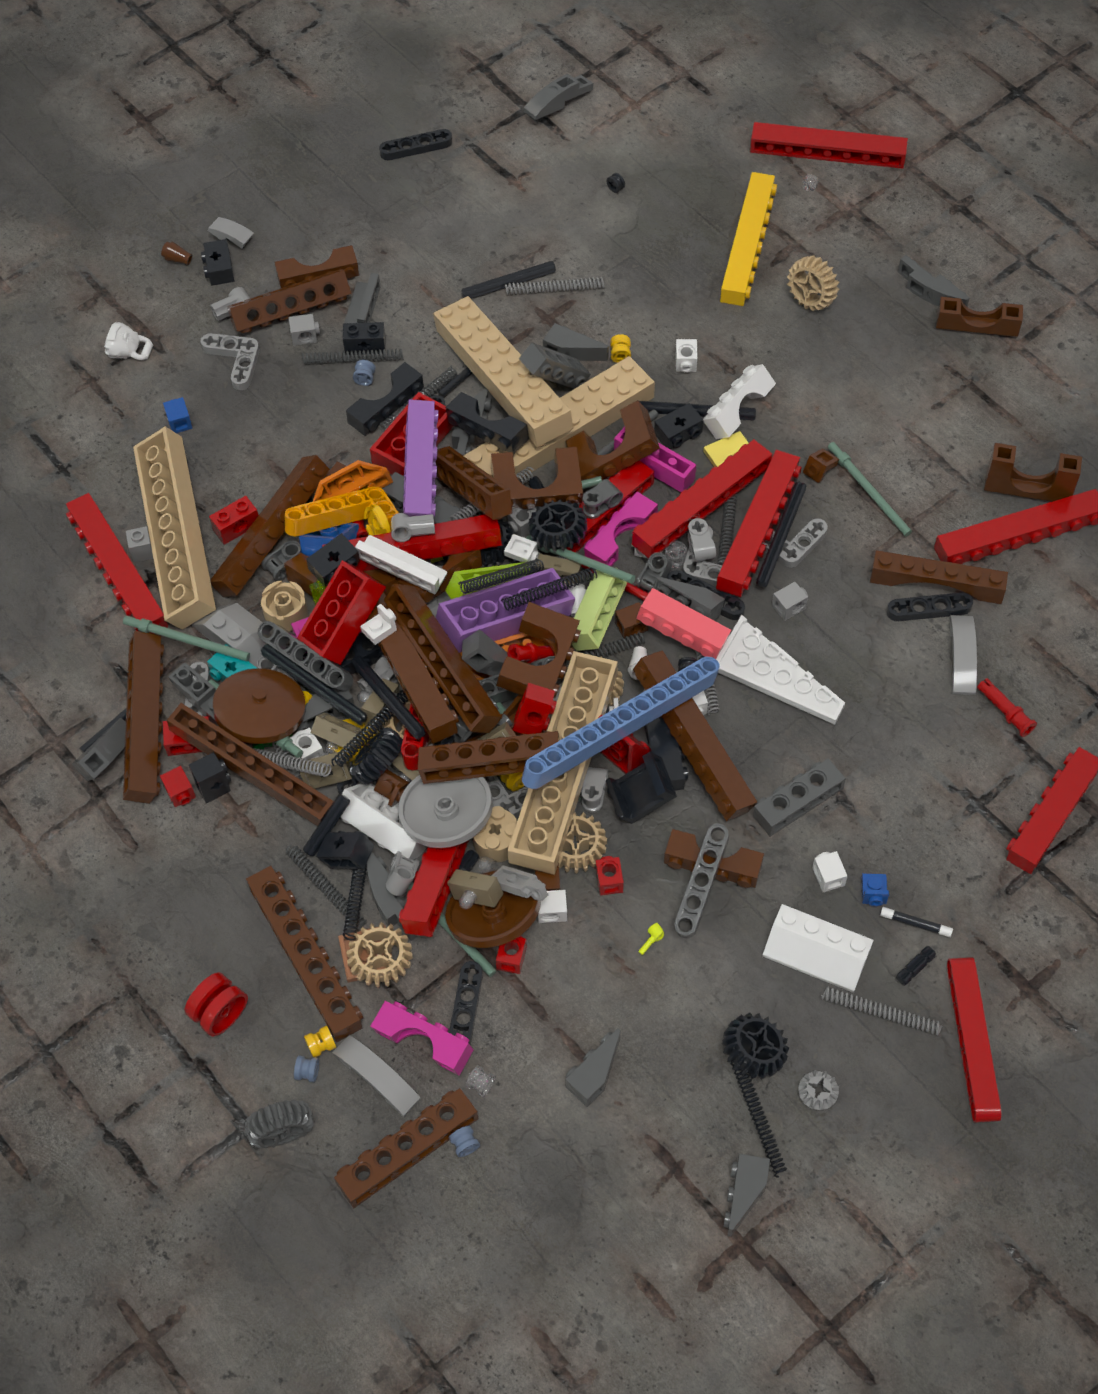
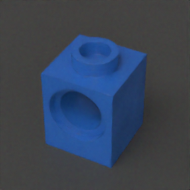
M183 397L163 403L172 431L179 433L193 429Z

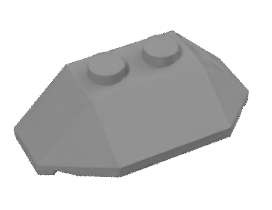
M238 603L217 607L215 611L192 624V627L210 641L222 645L227 644L229 647L250 653L248 661L255 667H257L258 659L263 656L261 648L267 644L258 636V627L263 622Z

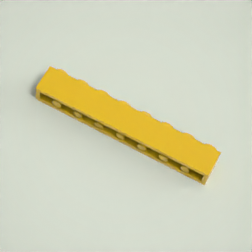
M751 173L721 288L720 302L744 306L746 298H750L752 287L749 284H753L755 278L753 268L757 269L759 257H757V254H761L763 242L760 241L765 239L767 227H764V225L769 223L770 213H768V210L772 211L774 199L771 197L776 196L777 184H774V175Z

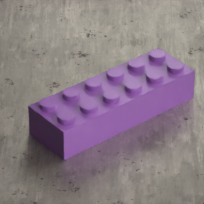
M409 400L403 513L409 517L431 514L435 517L436 504H434V500L436 497L435 479L437 473V466L435 465L437 460L436 441L438 437V410H434L435 401Z
M553 568L439 603L436 619L458 652H462L463 640L479 629L493 641L520 633V623L528 604L521 605L520 607L517 606V608L513 607V609L507 611L504 607V601H501V599L560 579V577ZM565 589L564 591L557 592V594H550L546 598H539V600L532 601L531 603L570 616L575 597L569 589Z

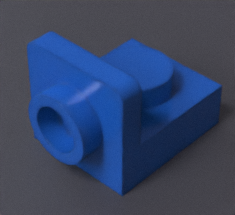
M862 873V904H869L871 906L887 904L889 890H887L886 874Z

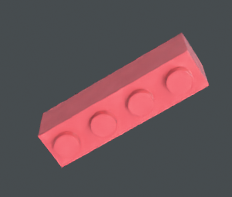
M654 588L651 589L644 600L636 618L643 624L655 628L665 636L681 642L684 646L696 650L703 656L715 659L731 632V629Z

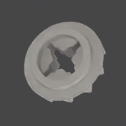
M814 1070L811 1073L805 1074L799 1083L798 1091L801 1100L806 1106L815 1110H825L837 1101L839 1086L835 1081V1077H831L826 1071ZM820 1082H823V1090L826 1092H821L815 1098V1089L812 1086L817 1087Z

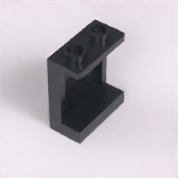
M652 752L642 756L645 763L619 779H606L608 785L607 792L613 799L616 806L615 813L621 820L633 824L677 797L662 757Z

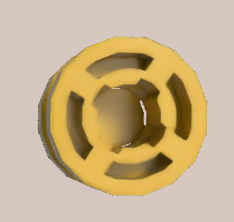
M623 334L613 336L610 340L612 349L611 359L615 363H619L628 356L631 357V339Z
M327 1025L320 1028L315 1034L309 1033L304 1036L313 1057L320 1056L325 1050L331 1051L336 1048Z

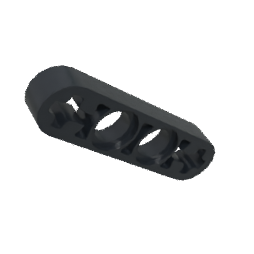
M440 129L385 141L379 146L380 156L382 159L389 161L448 148L452 145V133L447 129ZM422 141H429V142H430V143L427 144V145L421 144ZM404 145H411L408 149L402 148Z
M674 570L668 574L667 579L675 581L680 579L683 583L707 588L723 597L725 600L720 615L730 620H739L741 615L744 616L745 604L741 599L717 590L716 587L683 571ZM735 607H738V608H739L738 610L736 609L735 611H731V608H732V609H734Z
M961 592L894 599L888 604L887 616L893 621H908L949 617L951 615H966L972 609L973 598L969 594ZM959 601H963V603L966 604V606H962V604L959 603ZM942 602L947 608L940 610L935 604ZM920 604L925 610L918 612L914 610L913 606ZM894 608H898V610L901 612L897 613V611L894 610Z
M468 961L461 968L449 1033L454 1036L459 1031H463L462 1035L469 1039L468 1043L470 1045L483 979L482 967L475 961ZM471 969H475L476 974L473 975L472 984H468V973H470ZM464 991H472L475 996L471 1001H463L461 994ZM462 1013H466L471 1019L467 1024H459L456 1020L457 1017Z

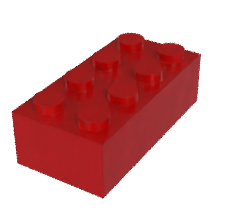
M420 392L412 399L435 401ZM437 401L434 404V410H438L436 447L453 427L448 422L446 406ZM408 405L370 448L372 464L386 467L392 475L395 472L402 476L404 475Z
M342 560L297 638L320 656L341 665L361 631L360 626L368 619L386 586L361 569Z

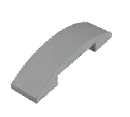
M951 615L950 634L952 636L953 648L952 694L975 695L977 683V645L973 616Z
M349 1035L332 1052L347 1068L353 1069L379 1092L386 1102L403 1117L421 1100V1097L389 1065Z

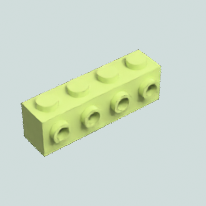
M597 570L596 578L594 572V579L590 581L574 619L580 620L577 629L581 630L577 643L572 642L576 651L599 648L627 582Z

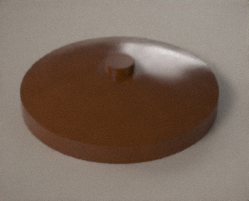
M263 668L247 669L229 676L218 686L213 697V714L219 727L238 740L254 744L271 743L284 739L300 726L305 715V696L300 686L292 678L281 672Z
M497 870L489 871V872H486V873H483V874H484V875H489V876H491V875H493ZM503 891V895L496 906L490 907L456 900L452 895L446 907L445 918L451 934L462 944L476 948L495 947L516 939L529 929L539 914L541 901L535 900L532 896L525 898Z

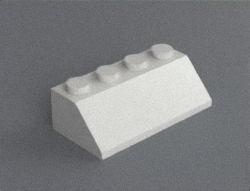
M360 783L344 789L342 795L349 798L350 803L341 815L343 822L353 825L360 832L371 837L380 847L388 849L394 854L400 851L401 855L411 860L418 858L427 848V846L415 842L407 835L400 822L398 813L399 803L390 807L388 805L389 799L374 791L376 785L373 783L367 785Z
M782 904L762 956L854 993L870 953L873 940Z

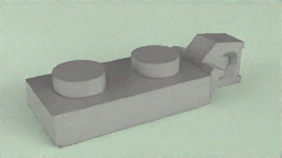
M504 865L491 875L497 877L502 891L525 898L532 896L535 900L543 901L549 895L545 888L546 885L538 880L536 875Z

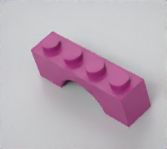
M636 492L632 498L629 497L625 501L619 512L616 511L612 515L606 526L603 525L599 529L593 540L590 539L585 544V556L612 567L619 556V547L615 539L622 532L634 529L637 525L645 523L653 513H658V504L641 493Z
M387 1001L383 1003L370 1026L377 1034L396 1044L411 1035H423L430 1038L433 1044L432 1059L439 1066L460 1076L474 1051L468 1043L469 1039L459 1033H456L455 1036L448 1033L449 1029L438 1022L435 1025L428 1023L427 1017L418 1012H415L414 1015L407 1012V1007L396 1001L393 1004Z

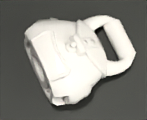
M115 322L109 330L104 347L106 355L110 358L127 359L132 357L137 360H145L149 358L153 344L150 339L138 335L129 326ZM139 342H145L141 355L137 354L136 350Z

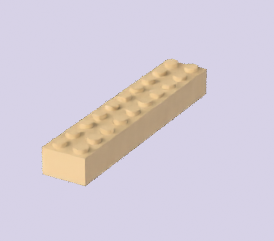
M469 296L433 313L437 332L485 388L488 389L510 416L527 424L529 439L536 447L574 429L571 410L541 377L533 375L519 360L521 354Z
M628 356L560 397L571 410L574 429L539 447H536L529 439L513 455L515 474L517 475V473H520V471L527 467H531L535 471L554 459L555 448H568L567 439L583 430L589 436H592L622 418L620 410L637 400L640 402L653 399L655 382ZM485 442L465 454L464 457L492 476L491 454L507 451H502L499 447Z
M165 426L133 448L164 619L170 624L184 629L215 611L216 607L183 440L180 435Z
M573 651L547 731H558L560 740L598 719L601 714L605 715L617 678L618 661ZM592 757L540 788H528L508 848L509 863L555 875Z

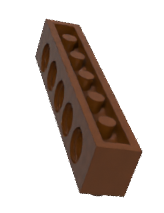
M338 269L229 305L227 309L234 329L237 332L246 333L253 330V326H267L271 324V320L279 318V321L291 317L290 314L298 312V314H303L310 311V307H324L328 305V301L334 299L336 302L347 299L346 295L352 293L345 271ZM331 284V293L325 295L323 291L324 286ZM308 290H312L313 298L306 301L304 298L305 293ZM288 297H293L295 300L294 305L291 307H287L285 304ZM269 303H274L276 306L273 313H267L266 311ZM255 309L257 312L256 317L249 320L247 318L248 311Z
M447 446L437 449L435 466H437L436 477L493 520H499L506 515L512 514L510 489L452 447Z
M547 731L544 733L419 747L418 771L423 784L522 773L529 758L560 741L558 731Z
M460 1088L455 1092L452 1090L442 1097L441 1102L435 1106L430 1105L426 1107L414 1121L408 1120L400 1127V1131L393 1136L391 1134L385 1136L379 1142V1146L373 1150L368 1149L364 1151L352 1165L347 1164L337 1171V1175L334 1177L335 1182L353 1209L448 1142L449 1136L462 1127L470 1126L479 1119L478 1111ZM446 1112L454 1114L450 1120H443L441 1116ZM424 1127H431L433 1129L429 1135H422L420 1131ZM403 1142L412 1143L411 1148L408 1150H401L399 1147ZM387 1156L391 1158L390 1163L387 1165H380L378 1163L382 1157ZM363 1171L370 1173L366 1180L357 1179V1176Z

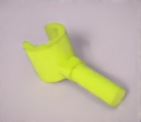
M658 923L649 927L648 932L651 937L638 951L641 955L655 941L658 942L664 937L663 929Z

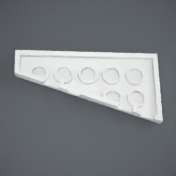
M741 615L716 658L720 664L718 673L835 725L844 709L845 702L829 688L818 683L809 671L805 672L798 666L799 663L776 643L770 642L765 638L757 627L751 626L747 619Z

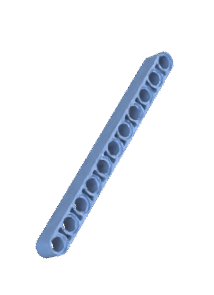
M713 657L701 658L532 756L525 764L522 776L523 784L530 789L540 788L711 687L719 671V662Z

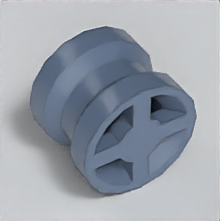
M368 360L357 361L355 364L356 371L353 373L354 382L363 386L372 384L373 374L376 369L375 365Z
M298 1055L294 1068V1079L299 1081L308 1079L309 1082L315 1083L319 1071V1058L306 1059L305 1056Z
M471 1126L462 1127L449 1136L451 1144L456 1146L458 1157L467 1156L480 1147L478 1139L473 1137L474 1132Z

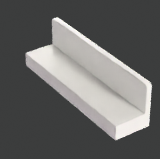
M371 535L367 537L365 542L359 540L355 546L359 551V558L433 594H436L447 575L446 570Z

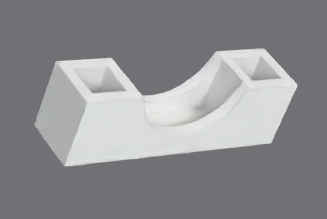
M763 364L746 367L743 370L744 374L731 384L732 387L728 392L720 396V401L707 411L708 414L703 419V422L715 439L728 438L741 424L739 406L745 396L750 399L765 397L776 384Z

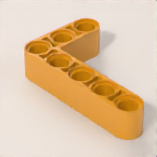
M369 487L288 508L285 511V532L290 536H300L365 519V509L374 504L378 505L385 513L391 530V518L398 514V511L382 488Z

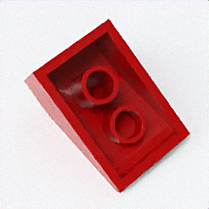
M631 733L600 753L623 773L627 774L645 763L642 756L650 752V748L645 742L637 740Z

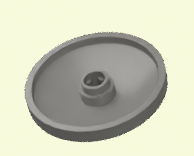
M419 775L410 782L401 795L398 813L404 831L415 842L427 847L446 848L468 841L484 828L492 813L493 798L489 785L483 777L423 784Z

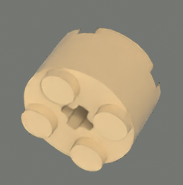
M276 581L268 585L262 593L261 606L265 621L280 625L290 632L292 631L291 623L308 617L305 594L303 589L295 582L283 583L282 581Z
M501 806L493 807L488 822L473 837L474 849L482 859L497 862L508 860V848L517 824V819L512 813Z

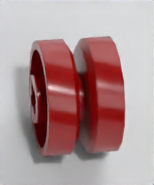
M217 972L207 977L196 987L187 1000L184 1011L191 1020L200 1023L201 1028L207 1034L214 1037L222 1034L235 1023L246 1007L248 996L239 987L232 986V981L224 974Z

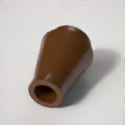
M168 241L164 244L161 251V256L165 257V260L186 265L190 264L193 256L176 243Z

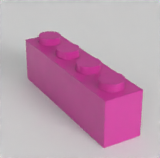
M625 426L614 438V450L619 447L624 439ZM658 443L659 450L640 460L655 471V478L679 492L688 489L695 480L696 464Z

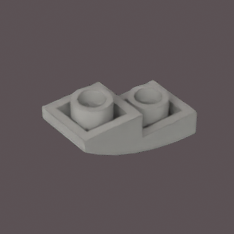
M218 217L207 230L220 240L229 239L241 249L254 234L248 228Z

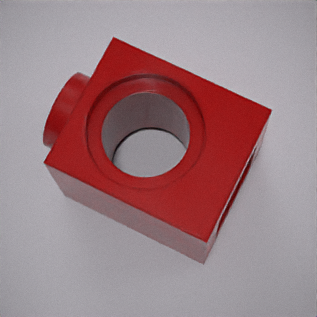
M181 766L160 775L163 786L174 807L186 805L196 798L194 790Z
M605 856L596 860V875L600 896L623 893L624 882L620 858ZM613 872L615 875L608 877L604 873Z
M520 935L508 943L499 945L496 957L497 970L516 974L521 973L527 949L526 938ZM509 949H515L518 951L514 955H509L506 953Z

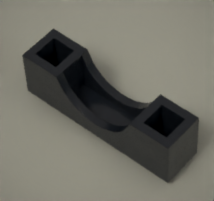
M406 362L390 374L393 388L389 394L377 400L360 398L346 410L348 424L362 435L366 436L370 432L375 431L380 423L389 418V416H392L395 411L404 406L405 403L407 404V401L424 388L423 375Z
M460 392L445 407L447 419L451 425L457 426L467 433L499 447L502 451L513 452L514 455L529 440L526 423L512 416L501 420L484 419L480 417L478 400L463 392Z

